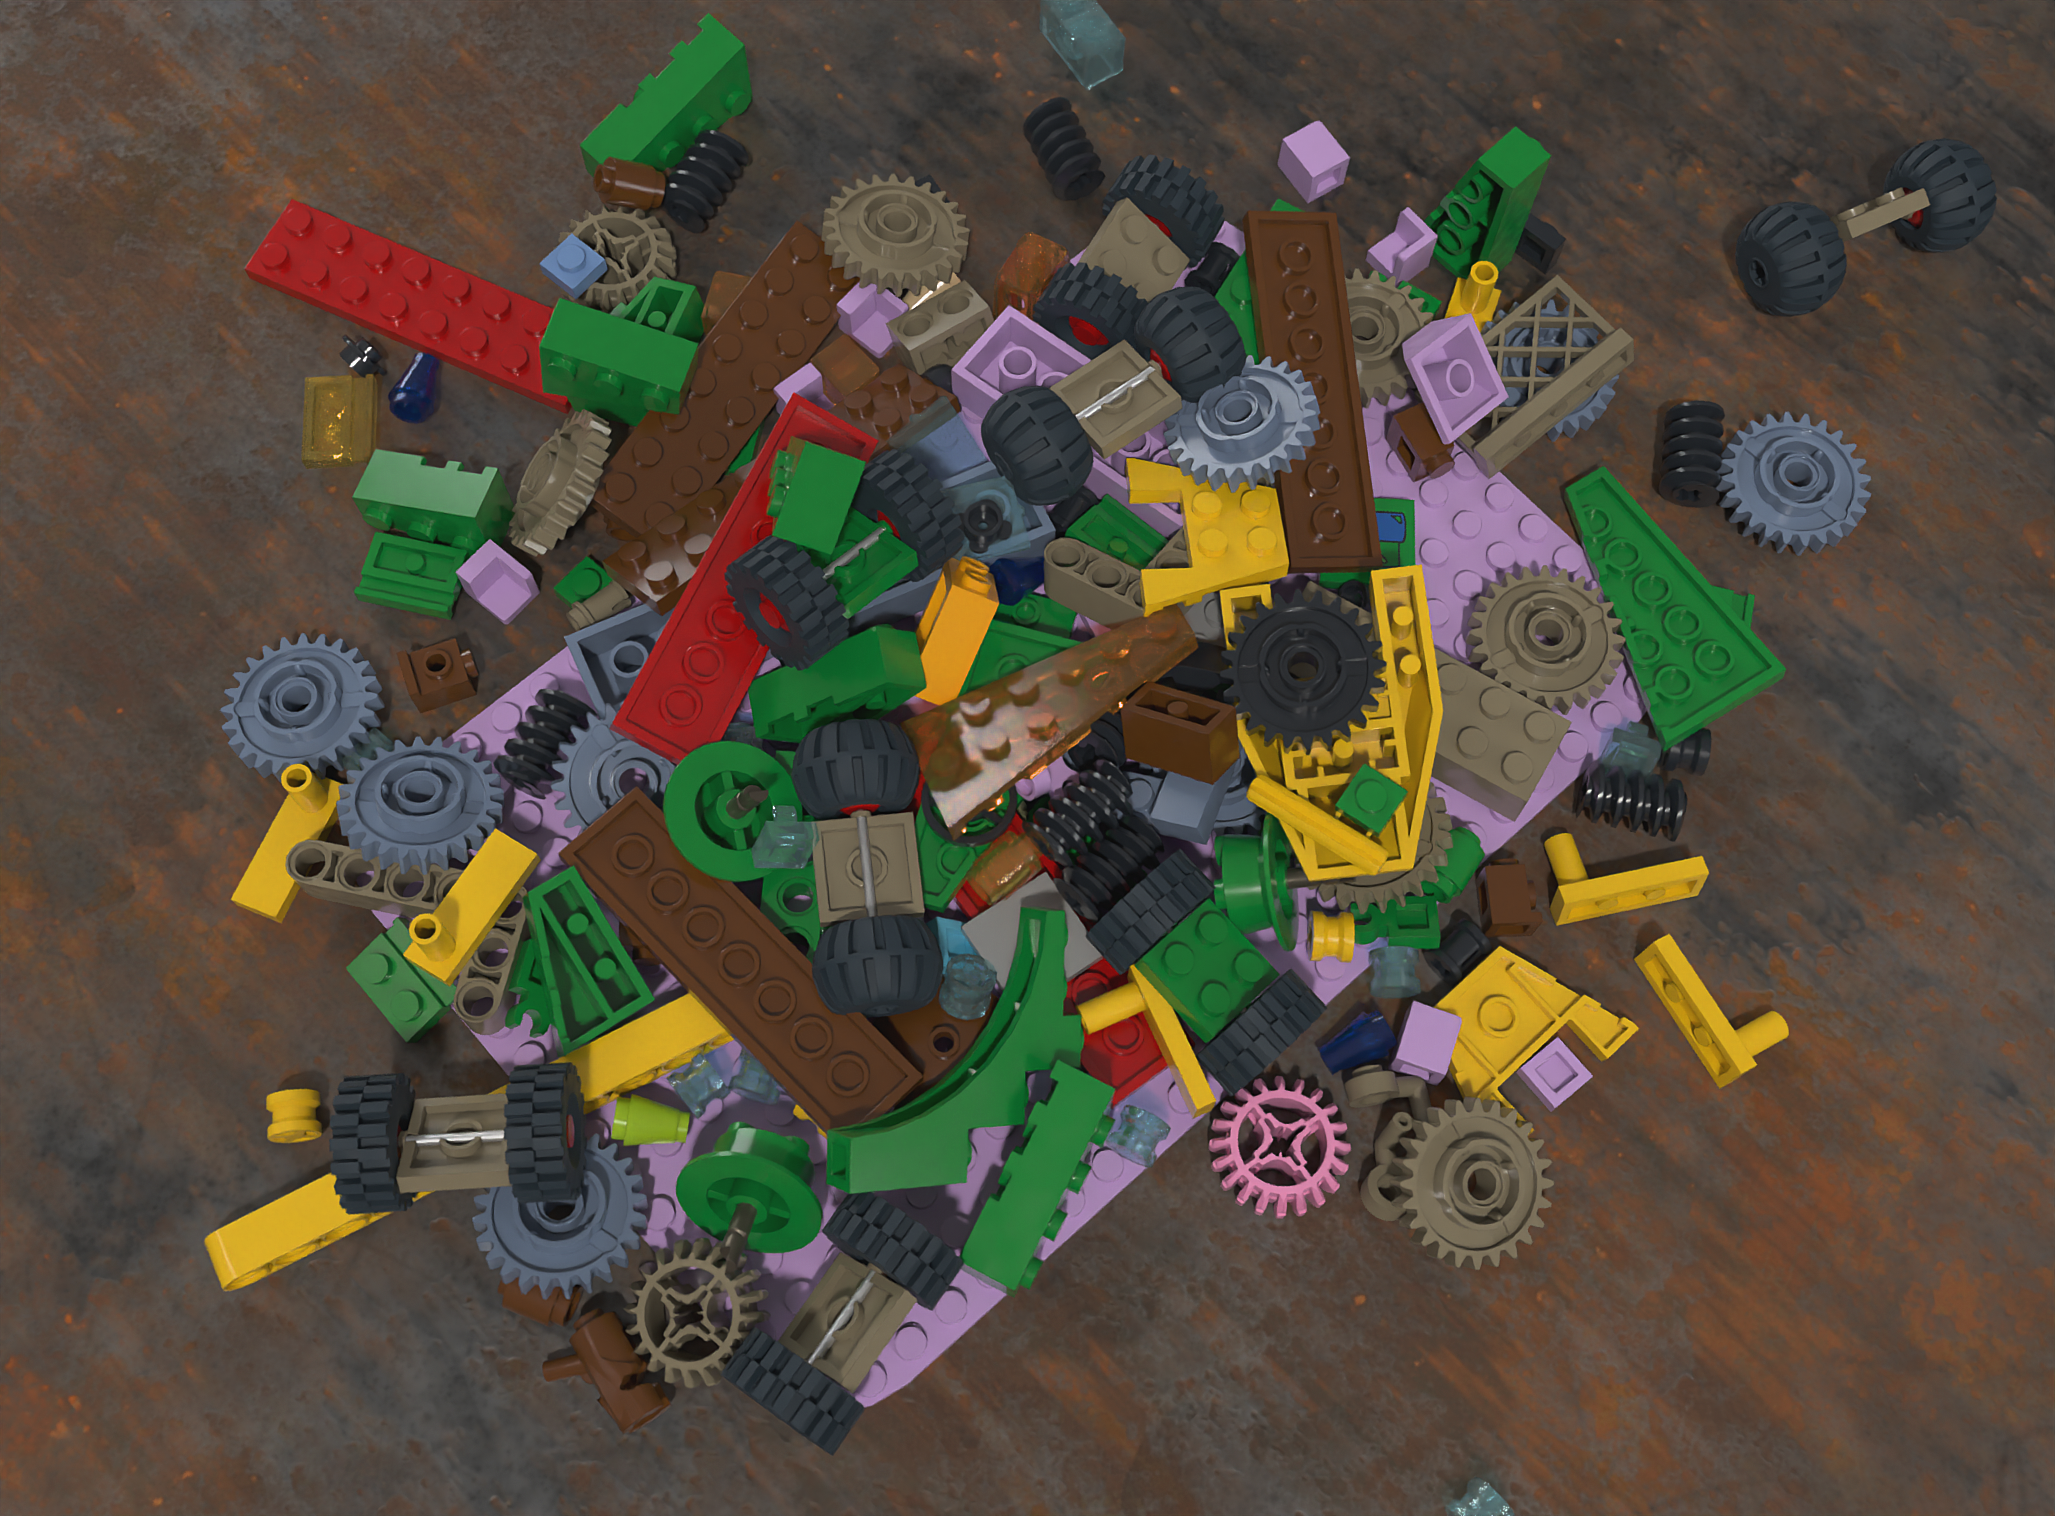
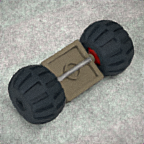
M1947 138L1923 141L1911 147L1896 160L1886 176L1882 196L1831 218L1824 211L1818 209V207L1807 203L1784 202L1769 206L1755 215L1746 224L1737 240L1735 258L1736 265L1739 268L1737 271L1740 280L1744 284L1743 287L1748 296L1752 297V301L1759 308L1770 314L1789 317L1804 315L1816 311L1828 302L1843 283L1847 267L1843 242L1891 223L1892 227L1896 228L1897 235L1917 250L1938 253L1953 251L1966 246L1983 232L1993 217L1997 197L1994 195L1997 192L1995 180H1992L1990 175L1993 173L1989 165L1983 162L1984 157L1976 149H1973L1971 145Z
M1192 286L1177 287L1155 296L1144 307L1135 323L1133 333L1137 352L1125 340H1122L1050 388L1025 386L1002 395L990 407L982 421L981 437L990 460L1013 493L1019 499L1032 506L1053 505L1067 500L1086 482L1092 470L1094 460L1091 446L1105 460L1183 408L1182 400L1190 402V404L1197 403L1207 390L1221 384L1224 389L1225 384L1233 376L1240 377L1246 363L1244 344L1234 321L1231 320L1228 312L1220 305L1216 298L1207 291Z
M852 719L816 728L801 740L793 760L792 782L797 797L810 815L822 820L810 822V837L820 927H832L823 933L815 949L812 977L819 997L828 1010L837 1015L846 1016V1013L860 1012L865 1018H872L917 1010L933 1000L942 981L943 957L937 939L923 921L916 919L924 917V903L913 812L899 813L912 802L919 784L920 762L914 744L907 734L898 725L883 720Z

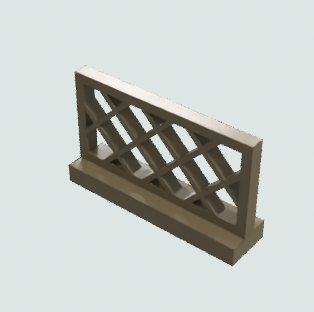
M1556 275L1482 336L1490 356L1498 357L1497 372L1504 387L1529 388L1528 400L1520 407H1500L1499 404L1484 417H1492V428L1477 442L1466 432L1455 440L1476 460L1477 468L1488 479L1492 478L1634 361V339L1621 327L1615 330L1559 275ZM1557 293L1569 304L1568 317H1541L1542 305ZM1575 311L1582 317H1575ZM1533 312H1535V317H1529ZM1514 328H1534L1532 347L1505 346L1506 335ZM1540 328H1568L1566 347H1539ZM1574 328H1594L1604 337L1593 347H1572ZM1499 341V346H1493ZM1504 357L1531 358L1530 377H1503ZM1565 358L1564 370L1556 377H1536L1537 359ZM1571 358H1578L1571 364ZM1535 388H1541L1537 393H1535ZM1416 390L1414 392L1415 399L1419 403L1424 402L1419 391ZM1499 417H1505V419L1498 424Z

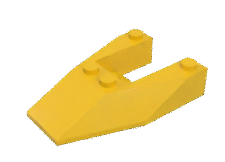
M1422 564L1371 571L1369 596L1376 641H1382L1383 644L1382 652L1378 654V659L1387 662L1386 672L1374 677L1381 679L1386 684L1384 693L1371 694L1379 702L1377 712L1362 711L1367 719V727L1361 729L1354 725H1349L1351 741L1347 743L1338 735L1332 736L1331 751L1328 752L1320 741L1313 742L1310 755H1306L1302 744L1297 742L1294 743L1291 751L1286 754L1283 749V740L1276 739L1267 748L1264 746V731L1260 730L1248 736L1246 734V727L1250 719L1237 720L1238 739L1256 776L1264 774L1388 851V858L1377 874L1413 870L1443 716V705ZM1270 584L1220 590L1226 650H1235L1228 642L1229 632L1244 633L1240 626L1239 618L1241 615L1253 620L1257 619L1255 606L1257 602L1265 605L1268 609L1273 608ZM1314 677L1299 678L1295 680L1305 682L1313 679ZM1234 702L1233 704L1236 707L1239 703ZM1364 763L1408 791L1406 798L1379 838L1334 810L1335 804ZM1278 819L1308 882L1370 875Z

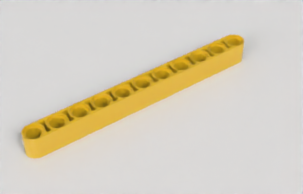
M688 993L551 1063L573 1062V1065L576 1066L577 1076H580L582 1083L580 1092L584 1094L583 1112L587 1115L613 1102L618 1097H622L734 1039ZM507 1085L487 1095L505 1094ZM329 1173L212 1232L205 1238L204 1243L222 1289L224 1291H232L248 1286L393 1212L347 1214L346 1209H342L339 1204L340 1195L335 1193L336 1175ZM434 1191L417 1192L416 1198H413V1202L427 1196L428 1194Z

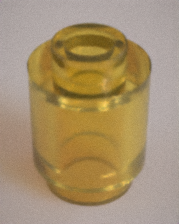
M1007 831L972 862L973 869L966 874V879L973 890L987 904L993 906L998 900L1006 901L1042 869L1041 863L1038 860L1042 853L1024 832L1016 835L1012 831Z

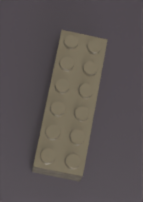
M1312 581L1308 582L1302 592L1304 601L1310 602L1317 590L1321 591L1324 605H1330L1333 600L1339 597ZM1343 598L1341 599L1342 613L1346 614L1354 608L1359 609L1356 625L1373 624L1371 613ZM1374 624L1373 633L1367 639V641H1376ZM1434 648L1443 716L1431 776L1515 822L1530 799L1572 722ZM1297 663L1288 671L1293 679L1315 677L1317 674L1316 669L1308 663Z

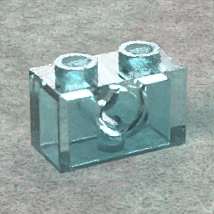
M1040 0L1039 30L1086 90L1123 71L1125 37L1096 0Z

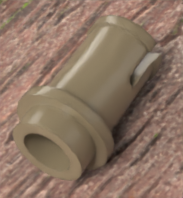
M612 580L606 587L584 602L575 601L572 603V610L567 612L566 615L577 632L615 616L632 604L623 587Z

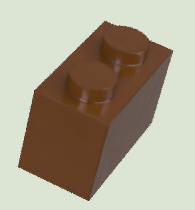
M1148 681L1120 708L1125 755L1128 759L1213 785L1240 758L1235 706Z

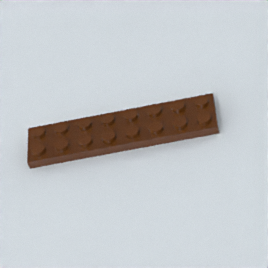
M1248 210L1242 218L1259 362L1261 364L1267 356H1270L1274 368L1286 361L1289 364L1291 373L1301 370L1304 381H1310L1321 412L1318 414L1321 428L1313 431L1316 441L1315 445L1303 446L1306 459H1291L1289 461L1292 469L1291 473H1286L1282 470L1274 472V485L1277 492L1289 558L1287 574L1358 573L1379 570L1383 563L1336 212Z
M796 220L698 347V366L680 414L648 411L603 469L604 471L600 476L597 490L589 503L591 506L637 538L657 525L660 520L672 515L696 499L699 494L711 489L778 401L779 398L774 393L773 388L803 368L841 317L837 312L836 304L860 282V277L858 276L846 280L844 278L845 267H832L833 255H825V241H822L820 237Z
M900 363L885 370L879 377L858 391L849 394L843 401L828 410L829 413L879 440L867 463L886 450L890 452L892 449H895L901 453L961 412L957 396L934 385L926 378L920 377L919 374ZM756 459L747 465L741 466L732 475L711 489L702 492L696 499L672 515L663 518L657 525L633 541L624 544L618 551L604 559L602 563L607 575L660 616L675 608Z
M637 786L558 852L560 860L568 868L574 865L586 887L826 1135L827 1129L868 1122L891 1112L923 1081L921 1073L860 1012L846 1013L845 1016L837 1015L828 1010L818 995L812 977V963L731 881L720 880L701 872L680 854L667 831L664 813Z

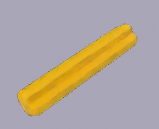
M1264 774L1256 776L1250 784L1246 793L1249 801L1366 873L1376 875L1388 858V851Z

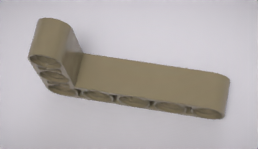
M1264 477L1257 480V485L1270 488L1274 486V483L1271 484ZM1183 527L1145 569L1189 568ZM1072 538L1053 540L1044 549V591L1046 595L1053 601L1132 641L1164 639L1194 605L1185 607L1182 602L1163 607L1162 614L1144 617L1139 583L1141 571Z
M305 840L297 843L289 851L285 864L288 874L307 895L409 918H415L425 913L433 914L464 872V870L450 867L449 870L444 871L439 865L431 864L426 875L422 874L418 865H412L406 874H401L399 863H392L388 868L382 870L380 869L379 856L365 862L361 849L351 850L348 846L319 840ZM325 861V866L318 875L306 877V872L312 864ZM367 871H374V877L370 883L363 887H354L358 876ZM415 881L424 882L423 888L416 896L410 898L403 897V892L410 883ZM522 886L511 902L520 901L523 903L522 898L528 891ZM522 904L520 912L514 917H500L461 971L454 994L453 1005L460 1018L477 1034L492 1035L499 1032L505 1027L506 1014L514 1005L517 994L508 989L523 942L531 939L524 904ZM497 949L508 950V956L501 965L495 967L486 966V960L493 951ZM484 997L494 998L493 1006L486 1014L482 1016L471 1015V1009L476 1001Z

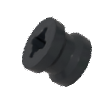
M1702 728L1664 752L1660 744V770L1673 772L1677 768H1683L1690 775L1702 776L1705 773L1710 758L1712 742L1710 729Z

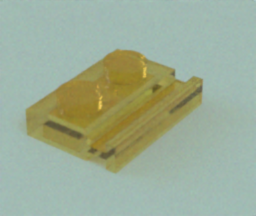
M366 374V378H353L352 375L305 377L301 460L306 469L354 466V463L366 462L367 465L369 464L376 446L378 383L373 374Z

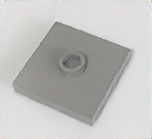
M1047 872L961 926L962 934L1002 992L1005 989L1017 947L1021 907L1040 906L1065 910L1068 942L1064 948V975L1067 982L1103 959V956L1085 938L1088 933L1087 929L1070 905L1062 898Z

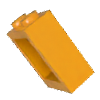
M963 556L961 561L951 558L944 563L915 629L927 688L915 696L949 710H952L999 606L993 574L988 572L989 567L976 559Z

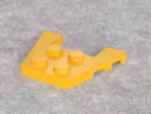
M1126 458L1125 477L1129 504L1180 503L1189 568L1141 569L1139 583L1144 617L1162 614L1163 607L1182 602L1185 607L1202 602L1203 595L1225 588L1255 586L1287 576L1289 558L1275 488L1256 485V489L1251 490L1247 482H1241L1236 492L1231 493L1229 484L1225 482L1216 491H1212L1209 480L1197 486L1192 474L1183 476L1178 467L1136 458Z
M1501 946L1494 949L1433 1006L1436 1009L1457 1015L1462 1019L1448 1068L1463 1100L1465 1097L1480 1098L1481 1103L1484 1099L1500 1102V1109L1502 1107L1515 1108L1498 1091V1087L1565 1023L1601 1062L1616 1052L1639 1028L1625 1017L1618 1018L1600 1007V1003L1585 994L1580 996L1557 983V978ZM1517 1112V1119H1516V1121H1518V1120H1520V1121H1526V1120Z

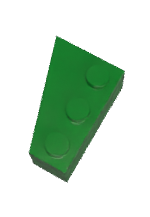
M653 277L617 316L699 343L710 320V316L696 286L659 277ZM566 396L575 411L581 413L585 409L600 418L636 427L649 411L647 409Z
M559 298L539 345L543 393L679 415L698 366L699 343Z
M791 436L786 452L777 450L769 473L771 482L767 496L770 497L766 515L773 517L772 536L832 555L866 462Z
M375 449L352 496L363 516V520L367 524L383 531H388L390 527L401 530L415 540L434 543L435 541L453 548L467 550L470 557L489 539L501 547L510 527L509 523L516 513L512 511L514 505L498 468L485 466L482 474L463 472L464 465L461 462L448 460L444 469L425 466L427 459L423 456Z
M879 624L844 640L807 669L797 670L795 666L793 668L784 666L753 680L748 688L756 738L800 743L809 732L830 723L852 719L878 720L927 688L916 632L894 629L893 626L888 624Z
M574 865L524 895L522 900L558 1058L567 1055L655 1000Z

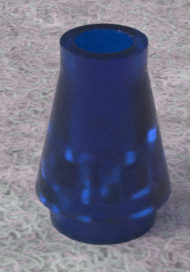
M416 353L410 365L389 392V408L398 419L418 424L424 422L426 417L434 412L437 375L440 369V362L437 358L427 353Z
M1043 556L1035 558H1000L989 567L988 572L993 574L1000 604L1015 605L1044 585Z
M1375 1009L1368 1014L1364 1011L1359 1013L1327 1043L1318 1047L1317 1050L1329 1072L1334 1075L1341 1070L1389 1056L1388 1050L1398 1044L1386 1020L1379 1010Z

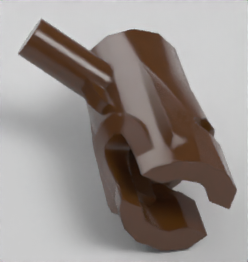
M597 1308L582 1316L573 1324L576 1332L569 1339L576 1354L543 1362L542 1371L547 1382L580 1375L586 1383L594 1384L601 1396L597 1401L616 1422L622 1434L626 1432L630 1434L644 1427L672 1406L660 1382L641 1384L645 1373L650 1372V1370H647L648 1361H645L642 1355L634 1352L636 1344L631 1336L625 1332L626 1328L615 1311L604 1313L602 1308Z

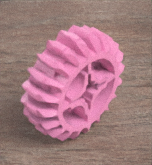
M1282 1076L1274 1078L1272 1091L1268 1090L1266 1083L1261 1078L1254 1080V1097L1247 1089L1241 1088L1234 1094L1239 1106L1233 1102L1224 1101L1220 1107V1111L1228 1120L1222 1118L1214 1119L1211 1126L1215 1133L1223 1137L1211 1139L1208 1149L1214 1153L1225 1154V1156L1219 1157L1212 1162V1170L1214 1172L1229 1170L1231 1173L1221 1182L1222 1189L1224 1191L1230 1190L1238 1184L1242 1190L1239 1192L1235 1202L1242 1206L1250 1195L1258 1199L1254 1207V1213L1260 1216L1264 1213L1268 1202L1274 1203L1276 1219L1284 1218L1288 1202H1290L1294 1213L1298 1217L1303 1216L1307 1212L1305 1197L1315 1207H1321L1325 1203L1324 1194L1321 1189L1334 1194L1340 1186L1336 1178L1331 1174L1344 1175L1348 1170V1164L1335 1156L1348 1154L1351 1150V1145L1346 1141L1334 1139L1346 1132V1123H1330L1329 1119L1338 1110L1336 1104H1328L1325 1108L1321 1109L1317 1104L1322 1098L1323 1092L1321 1089H1315L1309 1098L1302 1095L1301 1093L1304 1089V1081L1302 1079L1295 1081L1291 1091L1285 1090V1081ZM1283 1109L1293 1112L1303 1119L1292 1124H1284L1274 1118L1271 1112L1265 1114L1263 1110ZM1249 1118L1255 1127L1252 1132L1258 1140L1259 1148L1253 1152L1249 1159L1243 1162L1238 1148V1132L1241 1124ZM1315 1132L1320 1147V1161L1316 1173L1311 1177L1304 1167L1307 1161L1301 1153V1144L1305 1142L1308 1136ZM1295 1136L1285 1153L1286 1157H1282L1280 1152L1278 1156L1270 1153L1263 1158L1273 1141L1272 1137H1277V1142H1279L1280 1138L1288 1141ZM1265 1170H1276L1281 1172L1288 1181L1293 1179L1297 1185H1271L1260 1180L1254 1174L1258 1175Z

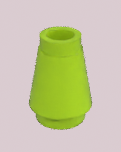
M631 1094V1098L618 1097L611 1139L623 1140V1146L670 1144L675 1142L686 1143L690 1112L680 1111L678 1108L635 1094Z

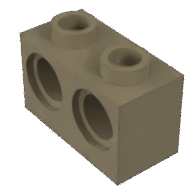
M963 280L887 322L886 326L899 359L908 369L921 375L936 364H948L954 367L992 325L994 318L990 306Z

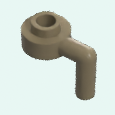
M1369 1065L1354 1070L1352 1072L1353 1079L1347 1081L1344 1085L1350 1107H1369L1395 1098L1408 1097L1414 1120L1429 1123L1427 1108L1432 1107L1426 1083L1420 1076L1396 1077L1392 1071H1383L1382 1065Z
M1405 1112L1396 1113L1375 1140L1376 1167L1363 1181L1360 1190L1361 1199L1366 1209L1375 1217L1385 1221L1399 1220L1407 1213L1405 1208L1392 1206V1201L1402 1195V1189L1389 1184L1390 1179L1402 1174V1169L1392 1162V1158L1396 1157L1395 1149L1400 1144V1138H1404L1413 1127L1411 1116ZM1381 1193L1386 1194L1391 1201L1385 1199Z

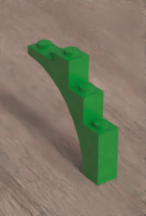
M1040 906L1020 908L1017 947L1005 989L987 1026L965 1057L934 1087L902 1108L868 1122L827 1129L826 1184L853 1194L967 1183V1167L972 1158V1146L968 1138V1129L1023 1125L1025 1123V1107L1029 1100L1025 1071L1051 1070L1054 1068L1057 1060L1074 1068H1080V1055L1084 1045L1081 1015L1063 1011V1000L1067 994V980L1064 975V948L1068 942V928L1065 923V910Z

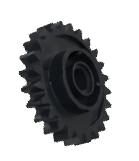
M1296 589L1293 601L1286 603L1282 596L1276 593L1274 596V608L1268 609L1260 602L1255 604L1257 619L1253 620L1241 615L1239 619L1240 626L1244 631L1243 634L1229 632L1228 642L1235 650L1222 651L1221 661L1231 666V668L1220 672V682L1233 686L1223 693L1224 701L1226 703H1239L1236 706L1237 720L1250 719L1246 727V734L1248 736L1260 730L1265 732V747L1268 748L1276 739L1283 740L1284 753L1288 754L1294 743L1299 742L1302 744L1305 754L1310 755L1313 742L1320 741L1328 752L1331 751L1332 736L1338 735L1347 743L1351 741L1349 725H1354L1361 729L1367 727V719L1362 711L1377 712L1379 702L1371 694L1384 693L1386 683L1374 676L1386 672L1387 662L1374 659L1373 657L1382 652L1383 644L1382 641H1367L1373 633V624L1356 625L1359 617L1358 608H1354L1346 614L1341 612L1342 598L1337 597L1330 605H1324L1322 593L1317 590L1312 600L1306 602L1300 589ZM1297 663H1308L1316 669L1317 674L1313 679L1301 682L1293 679L1288 671Z

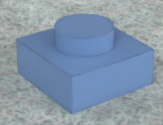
M573 234L569 235L539 263L542 273L574 299H577L608 270L605 259Z

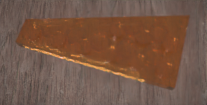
M1177 604L1163 607V610L1155 611L1148 617L1142 616L900 723L902 730L914 744L919 758L920 770L953 841L968 830L966 823L983 809L991 812L1004 802L1002 794L1021 779L1032 780L1092 732L1090 725L1103 714L1109 711L1114 715L1127 702L1126 696L1141 684L1148 681L1154 683L1198 648L1195 633Z

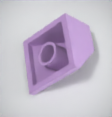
M1471 313L1432 321L1402 343L1404 361L1443 444L1453 442L1509 397Z

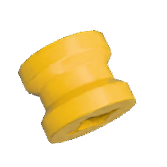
M1311 910L1307 932L1309 961H1321L1324 957H1336L1339 962L1351 963L1355 940L1353 913L1340 912L1337 916H1326L1322 911Z
M291 1089L268 1095L266 1097V1109L272 1113V1123L267 1128V1139L276 1143H297L321 1137L322 1123L316 1119V1109L321 1104L320 1093L311 1089Z

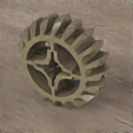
M603 204L601 214L594 216L586 210L584 222L581 223L571 219L569 226L571 232H560V244L569 235L573 234L602 256L608 268L577 299H574L559 287L561 294L565 298H569L571 302L609 314L620 302L628 305L653 277L667 280L676 279L677 268L675 260L677 255L675 247L672 246L670 234L666 231V228L660 227V223L656 220L655 216L646 218L645 213L640 209H636L629 214L626 207L620 206L616 212H610Z
M705 1237L697 1238L693 1246L687 1239L678 1240L674 1244L673 1251L669 1248H661L656 1251L657 1264L646 1262L639 1267L646 1281H634L629 1286L630 1290L639 1296V1301L628 1303L624 1308L629 1314H637V1323L629 1325L625 1332L629 1335H641L643 1341L637 1344L634 1352L639 1355L651 1352L652 1356L648 1362L647 1370L656 1372L665 1367L664 1377L668 1383L678 1382L683 1377L684 1385L687 1388L699 1386L702 1379L707 1386L719 1384L722 1377L720 1373L752 1328H756V1323L768 1321L771 1316L769 1312L757 1309V1301L765 1300L769 1294L766 1289L754 1291L752 1283L759 1279L761 1272L758 1269L742 1271L747 1261V1255L744 1253L741 1255L736 1271L725 1272L727 1258L723 1257L720 1253L723 1242L716 1243L712 1248L709 1238ZM690 1267L700 1268L714 1275L709 1283L701 1284L698 1289H695L690 1284L682 1285L676 1279L678 1275ZM728 1295L732 1305V1322L726 1316L724 1309L725 1300ZM701 1302L703 1311L698 1314H703V1320L694 1323L695 1320L692 1313L697 1311L692 1310L693 1303ZM664 1304L667 1306L670 1313V1323L668 1327H666L664 1319ZM697 1335L705 1341L713 1340L720 1346L717 1351L708 1357L693 1355L681 1347L685 1342L694 1340Z

